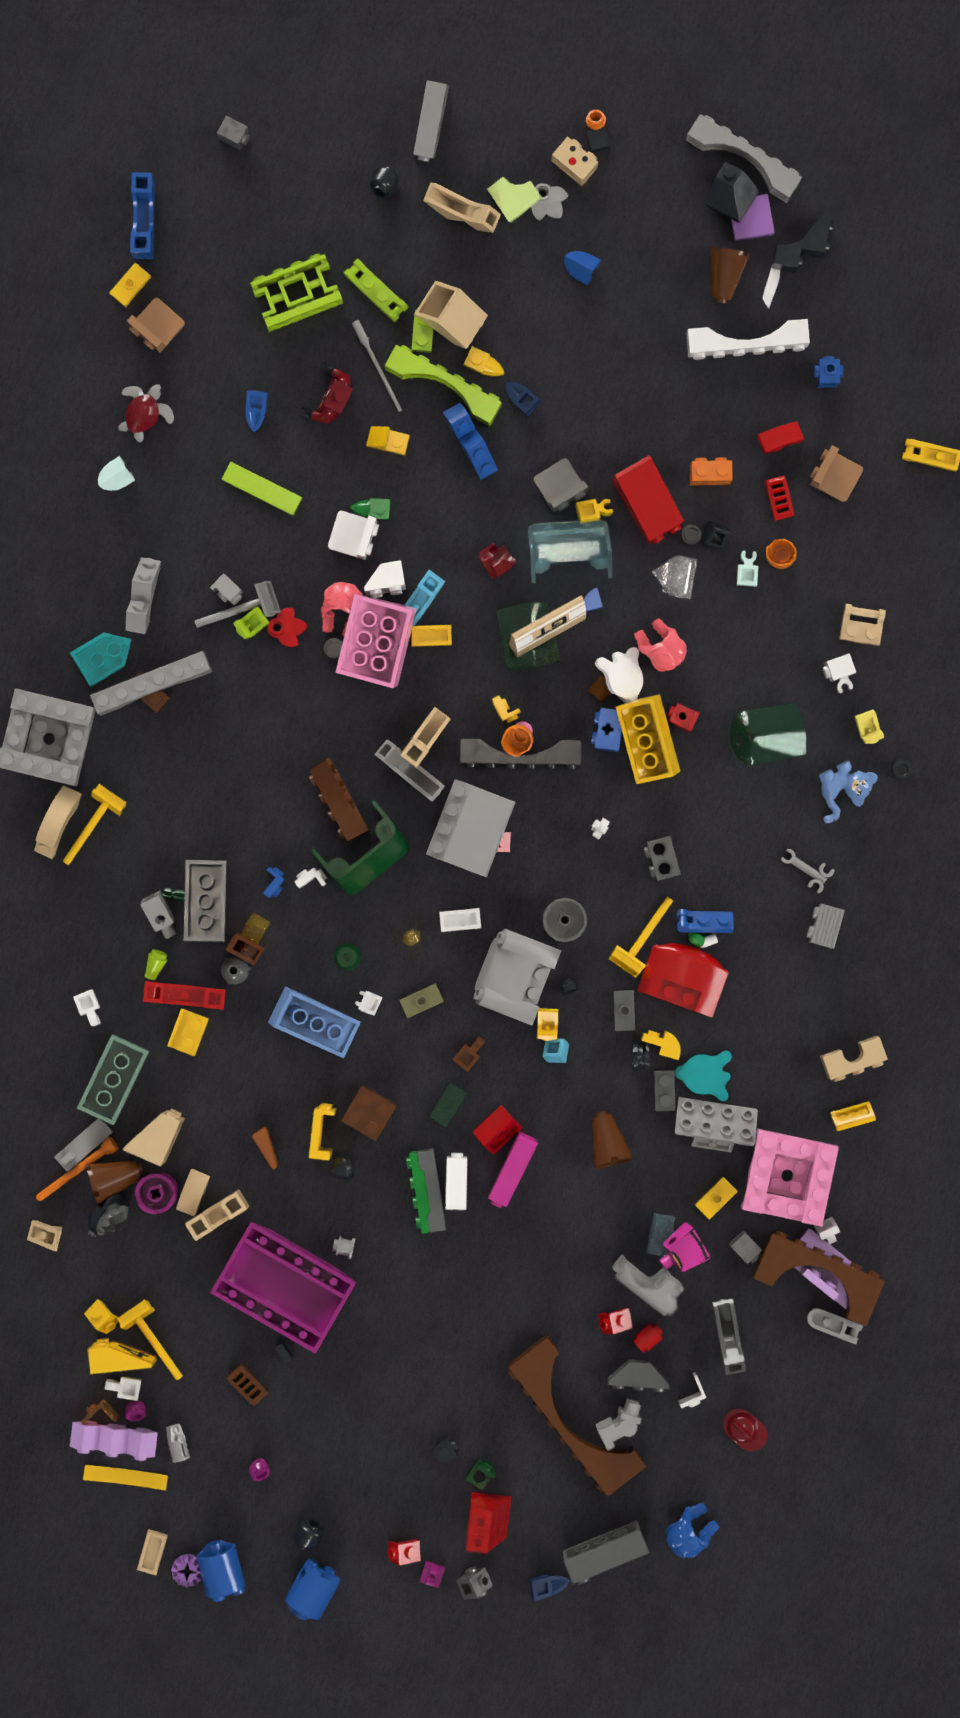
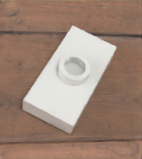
M479 908L439 912L441 932L481 928Z

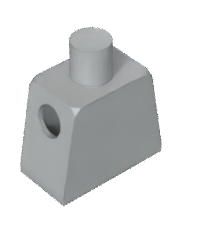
M161 890L143 898L140 905L155 932L161 930L165 939L175 935L176 932L172 926L175 918ZM162 915L165 919L159 920L157 916Z

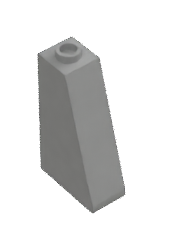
M428 80L426 82L413 153L418 155V160L429 162L430 158H435L449 91L447 84Z

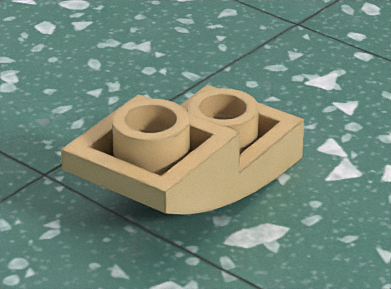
M191 1169L176 1209L195 1217L210 1176Z

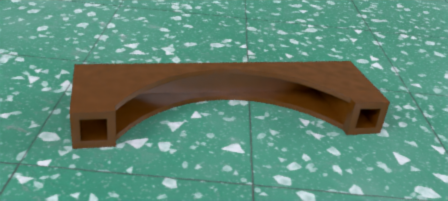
M546 1334L509 1363L510 1370L508 1373L514 1381L519 1380L522 1384L520 1388L527 1397H532L535 1401L533 1405L539 1413L543 1411L547 1417L545 1421L551 1429L556 1428L559 1432L557 1436L563 1445L568 1444L572 1449L570 1453L573 1458L583 1463L584 1467L582 1469L589 1478L593 1476L596 1480L595 1486L600 1493L605 1492L607 1496H610L646 1467V1463L633 1446L630 1449L607 1450V1448L596 1446L578 1437L562 1421L555 1408L551 1393L552 1369L555 1357L560 1353Z

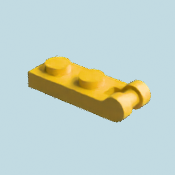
M906 439L905 446L907 447L902 455L903 460L954 472L958 470L960 450L914 439ZM914 448L920 449L919 455L913 454Z

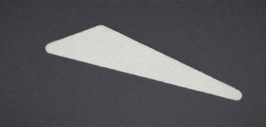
M772 267L762 297L768 308L780 278V270L772 269Z

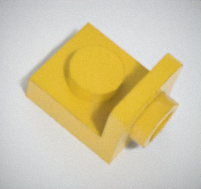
M500 696L492 699V703L502 722L507 720L510 723L518 719L517 715L521 712L519 708L508 713L507 710L510 708L505 698L501 700Z

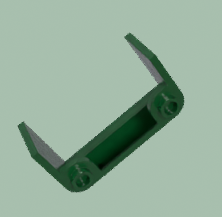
M375 800L371 803L384 818L375 828L376 835L381 842L354 864L349 866L341 858H335L327 863L317 849L314 848L312 850V853L348 894L360 892L406 855L409 850L408 841Z

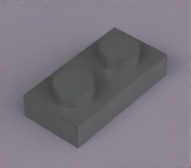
M654 1070L655 1111H675L674 1070Z

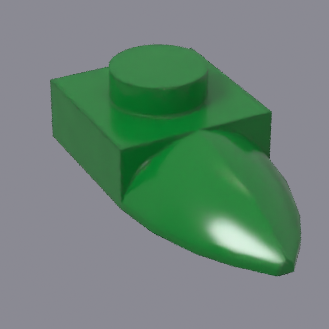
M370 498L353 504L350 509L356 515L367 519L368 516H371L377 520H389L390 499Z

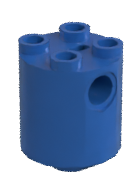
M222 1540L208 1543L196 1555L206 1597L213 1598L214 1602L224 1600L227 1595H239L245 1592V1582L235 1544Z
M307 1559L285 1597V1601L294 1616L301 1620L309 1618L319 1620L340 1584L341 1579L334 1575L336 1572L329 1566L323 1568L315 1560Z

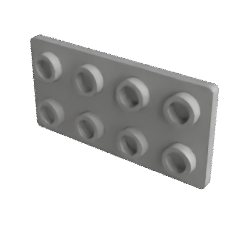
M679 1097L675 1134L693 1137L691 1144L693 1147L731 1152L734 1143L754 1146L758 1110Z

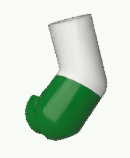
M688 933L690 943L699 948H705L718 943L715 933L706 937L698 933Z

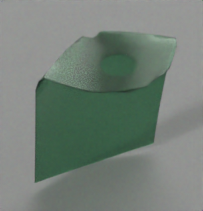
M547 602L524 603L496 610L505 663L508 670L531 669L560 662V654L555 637L519 657H516L509 645L513 633L549 614Z
M796 703L742 711L737 713L730 727L731 747L736 756L746 765H759L806 754L805 727ZM750 733H753L755 736L753 741L750 739ZM737 734L741 735L743 739L741 747L736 744Z

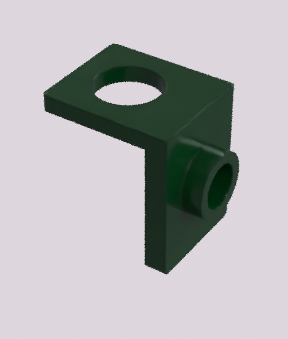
M478 1459L466 1480L480 1490H483L489 1479H494L496 1476L494 1466L486 1460L481 1461ZM476 1471H482L485 1474V1479L482 1482L474 1480L473 1475Z

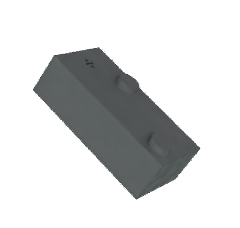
M186 860L185 942H225L227 861Z
M636 1520L563 1550V1557L573 1584L577 1582L578 1584H583L590 1577L646 1555L649 1551L639 1523Z

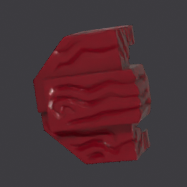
M492 543L479 552L480 556L478 558L492 579L496 576L498 578L517 564L516 559L511 557L504 545L497 548Z

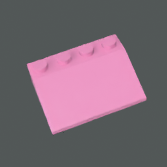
M354 594L336 673L390 688L397 687L417 608Z

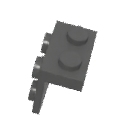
M566 458L534 477L536 486L553 512L565 509L569 506V502L574 499L577 501L583 498L588 489L585 481L580 480Z

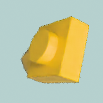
M473 346L471 347L464 362L465 367L486 376H500L504 374L501 365L490 354Z

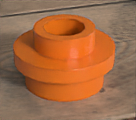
M592 110L586 117L587 126L594 130L601 129L606 123V117L600 110Z

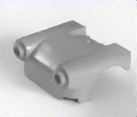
M508 929L500 931L490 945L476 981V991L474 993L476 1004L533 1025L539 1010L537 1003L551 968L555 969L561 950Z
M623 1254L614 1263L612 1268L617 1272L615 1275L616 1279L663 1316L674 1313L678 1307L676 1305V1298L684 1288L681 1282L674 1278L668 1270L662 1268L655 1275L647 1277L626 1260Z

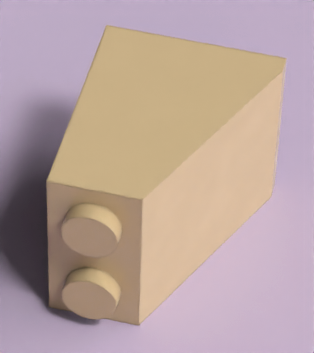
M438 281L434 282L414 313L416 317L454 345L466 349L488 316L460 288Z
M170 1109L164 1111L124 1147V1151L162 1166L168 1159L185 1118L177 1110Z

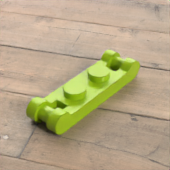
M356 259L353 262L354 265L350 269L347 268L343 274L392 321L396 322L401 312H405L409 308L408 305L379 280L359 259ZM358 271L363 274L359 279L355 276ZM393 303L397 306L393 310L389 308Z

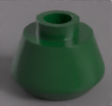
M346 943L340 945L335 950L334 962L338 968L350 971L360 964L361 953L355 945Z

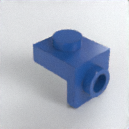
M275 866L274 869L271 867L267 869L268 872L276 877L263 892L268 898L272 896L276 898L283 890L281 885L286 880L283 878L284 873Z

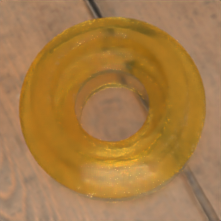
M413 929L407 931L403 935L402 942L408 947L415 945L421 940L420 931H414Z

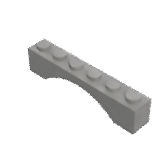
M700 114L687 134L686 141L702 151L724 150L745 158L761 173L767 183L769 192L786 203L801 181L802 177L799 176L795 169H788L782 165L779 159L770 158L764 150L759 147L754 148L745 138L733 135L729 128L717 125L710 116Z
M201 651L91 694L90 697L97 714L102 716L154 692L212 672L206 654Z

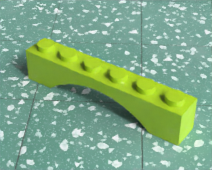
M396 345L385 364L386 371L401 379L426 378L445 384L463 399L469 408L472 418L489 427L491 426L501 408L502 402L499 401V397L492 393L488 395L482 392V388L476 384H467L464 382L465 379L463 377L447 373V369L439 364L434 366L429 363L430 360L423 355H414L412 350L404 345L401 347Z

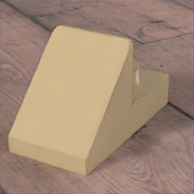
M32 1220L27 1240L57 1251L63 1227L50 1226L40 1221Z

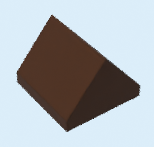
M601 675L587 690L601 703L611 694L608 690L606 679Z

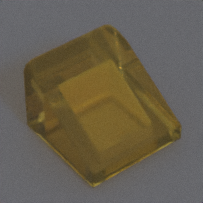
M253 913L241 934L258 944L268 929L270 922Z

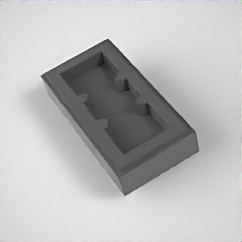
M634 990L613 991L615 1031L635 1030Z

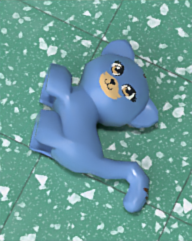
M849 761L837 765L838 772L835 774L831 769L821 773L819 777L822 783V796L825 798L828 807L833 811V814L824 817V822L826 824L833 823L839 819L841 810L834 799L842 789H845V793L851 798L852 803L860 807L871 792L878 776L873 772L857 771L851 774L848 773L852 767Z

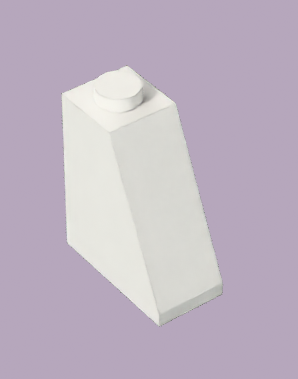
M451 1153V1156H447L446 1209L466 1210L467 1157H463V1153Z

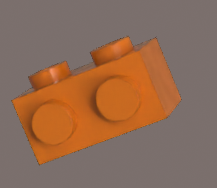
M725 457L715 458V461H707V458H695V461H692L690 464V485H730L732 482V460H727Z

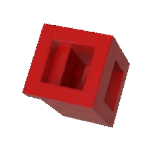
M677 703L675 707L671 706L667 717L670 718L668 723L690 733L700 713ZM680 713H685V720L679 718Z

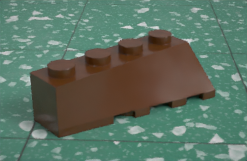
M328 758L310 770L312 775L308 777L314 787L318 785L321 791L318 795L323 805L328 804L330 808L328 814L332 822L337 821L340 827L337 831L341 839L344 840L346 838L347 842L368 832L369 829L333 761Z

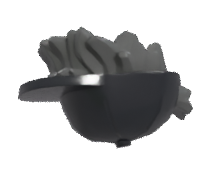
M120 1193L113 1194L106 1202L95 1204L88 1215V1225L90 1228L88 1235L96 1237L104 1235L105 1232H115L114 1225L127 1219L129 1209L127 1206H120L122 1202Z

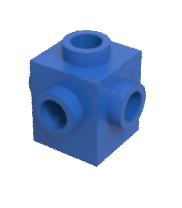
M833 356L822 357L817 365L814 366V378H817V388H834L839 386L840 377H843V365H840V359H834Z

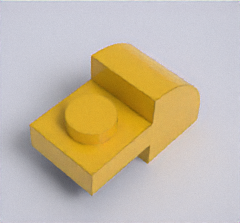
M651 1030L648 1031V1034L643 1032L641 1040L660 1046L659 1055L679 1060L680 1044L674 1035L664 1030L663 1037L661 1038L658 1032Z

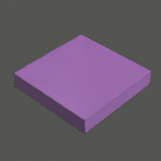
M768 194L758 195L740 223L731 219L734 241L774 235Z

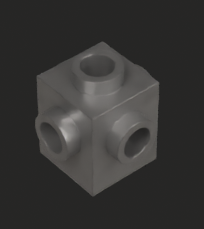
M471 1567L465 1571V1575L456 1580L464 1599L481 1598L493 1586L485 1567Z

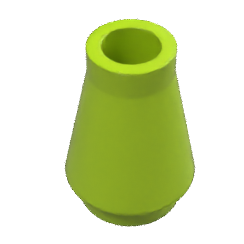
M152 949V952L149 953L146 973L144 975L146 978L156 980L158 974L168 961L165 952Z

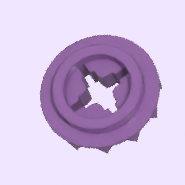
M184 1554L174 1561L171 1571L173 1579L178 1585L187 1588L195 1586L201 1581L202 1577L195 1555ZM187 1563H189V1569L193 1570V1573H190L188 1579L186 1578L187 1576L185 1572L181 1571L185 1570Z

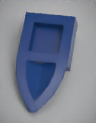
M247 391L246 419L253 432L259 429L264 420L265 413L267 412L268 392Z

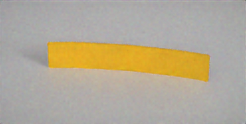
M85 1465L83 1480L118 1483L166 1490L168 1479L167 1475L92 1465Z

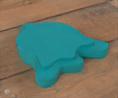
M723 1051L716 1056L706 1054L695 1055L685 1064L678 1066L675 1070V1075L692 1092L712 1094L720 1101H726L728 1099V1092L725 1089V1085L731 1076L728 1072H724L722 1068L731 1060L732 1055L729 1051Z

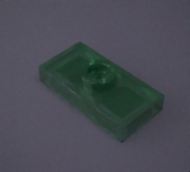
M450 1082L429 1117L447 1127L467 1092Z

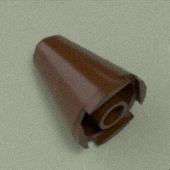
M711 247V296L715 298V302L727 304V300H732L749 260L750 253L728 248L716 250V247Z
M607 1111L596 1113V1117L592 1119L594 1168H607L609 1165H619L633 1159L632 1153L612 1114H607Z
M135 1160L89 1164L85 1166L97 1204L104 1202L111 1195L117 1194L141 1179L140 1175L143 1174L141 1164H136Z

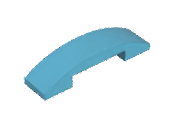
M430 569L405 603L406 606L417 608L413 626L417 624L446 582Z

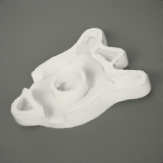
M635 647L628 649L625 654L621 652L613 653V662L604 657L598 658L595 662L596 667L605 675L608 690L611 694L620 697L619 699L625 704L637 700L643 686V675L638 664L639 650Z

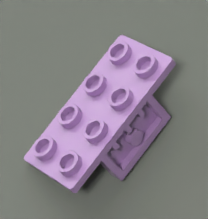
M810 1228L800 1238V1240L807 1243V1247L811 1249L814 1246L825 1250V1255L832 1257L835 1254L844 1258V1263L851 1264L849 1259L828 1242L821 1240L819 1235ZM803 1265L794 1267L845 1309L847 1308L845 1289L834 1274L817 1266Z

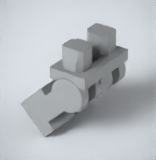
M626 1398L624 1407L619 1406L616 1419L612 1420L609 1417L595 1424L607 1450L615 1447L613 1443L615 1440L623 1436L630 1437L636 1433L637 1424L640 1425L642 1420L639 1415L641 1406L637 1400Z

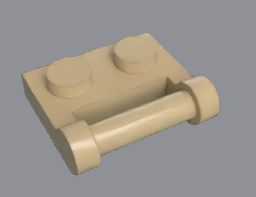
M845 604L839 640L879 646L886 610L879 609V611ZM850 615L876 618L877 621L876 624L850 620Z

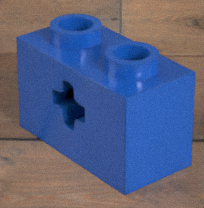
M600 708V711L595 713L594 724H597V731L592 733L591 744H595L594 749L618 752L622 729L617 711ZM606 724L609 725L610 729H613V732H609L608 735H605V731L602 730Z

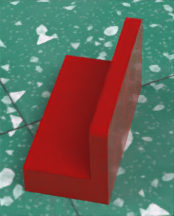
M501 1105L473 1131V1134L494 1155L523 1127Z

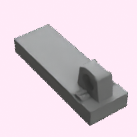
M98 1118L54 1158L68 1172L114 1131L105 1121Z

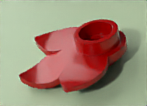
M294 608L282 609L278 613L277 618L271 619L267 625L268 633L272 637L278 638L280 643L287 647L298 646L296 636L302 634L307 628V624L304 621L294 618ZM279 625L281 630L274 631V627Z

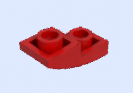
M797 421L770 429L757 436L764 454L782 450L784 446L801 443L804 440Z

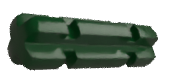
M165 888L163 897L164 899L171 900L174 898L176 901L185 902V890Z

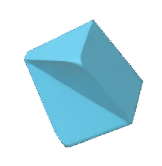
M565 1039L545 1041L543 1058L551 1063H566L569 1048L568 1042Z

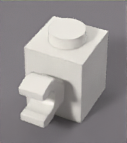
M850 653L824 663L823 672L826 679L829 678L830 682L839 679L836 687L839 694L843 692L842 684H846L849 690L853 689V684L848 676L855 674L856 670Z

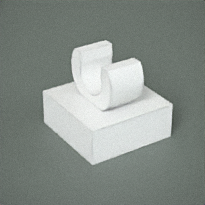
M360 991L359 994L364 997L361 1002H355L359 1006L358 1009L375 1015L383 997L369 991Z
M832 1217L824 1220L822 1227L814 1225L821 1240L826 1239L829 1244L837 1241L835 1234L840 1231Z

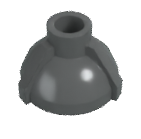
M237 956L226 957L221 966V974L224 980L227 981V984H239L245 981L249 975V970H251L248 963ZM231 967L237 968L236 974L230 972Z

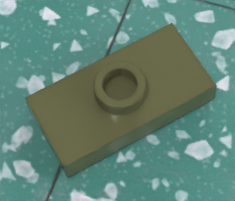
M436 983L399 1000L407 1018L444 1002Z

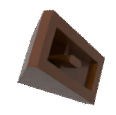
M236 932L226 951L255 966L265 948L241 933Z

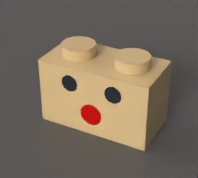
M567 137L552 154V162L583 186L597 169L598 161H596L597 158L594 154L584 151L577 140H571Z

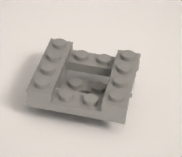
M15 688L3 746L0 747V768L77 787L96 709ZM34 714V718H33V722H32V726H31V730H30V734H29V738H28L26 750H25V753H23V752H24L25 743H26V739H27V735H28V731H29V727H30V723H31V719H32V715ZM49 733L55 737V741L51 745H47L44 741L45 736Z

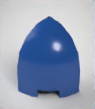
M569 252L564 256V264L567 271L575 279L588 285L592 280L593 271L598 268L601 260L586 252Z

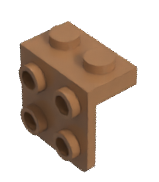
M154 298L137 318L132 315L127 320L130 326L129 330L136 337L140 335L145 339L144 343L151 350L155 348L159 353L185 325L184 320L159 298Z
M832 445L829 450L825 449L821 455L820 460H822L820 467L816 466L810 476L813 478L810 485L841 502H846L863 472V467L837 453L839 448Z

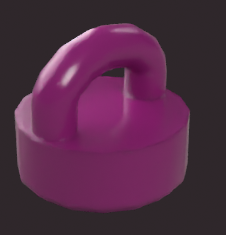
M134 1400L126 1404L125 1417L127 1420L139 1421L145 1417V1405L142 1401Z
M258 1458L250 1465L249 1474L254 1481H261L270 1474V1468L264 1459Z

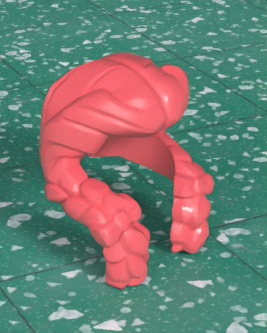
M336 582L325 590L324 602L321 607L323 632L329 633L334 629L335 615L332 610L341 609L350 615L354 594L362 595L355 585ZM349 616L347 618V622L345 623V628L343 629V636L345 635Z
M658 618L652 625L654 630H657L661 637L664 638L662 642L652 646L644 630H640L634 633L639 652L650 658L656 670L664 672L674 669L684 661L687 646L680 639L675 629L667 627Z

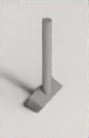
M271 581L254 584L258 599L195 620L196 627L199 628L262 606L265 617L276 616L281 610L277 603L278 601H276L277 598L273 591L274 589H272Z

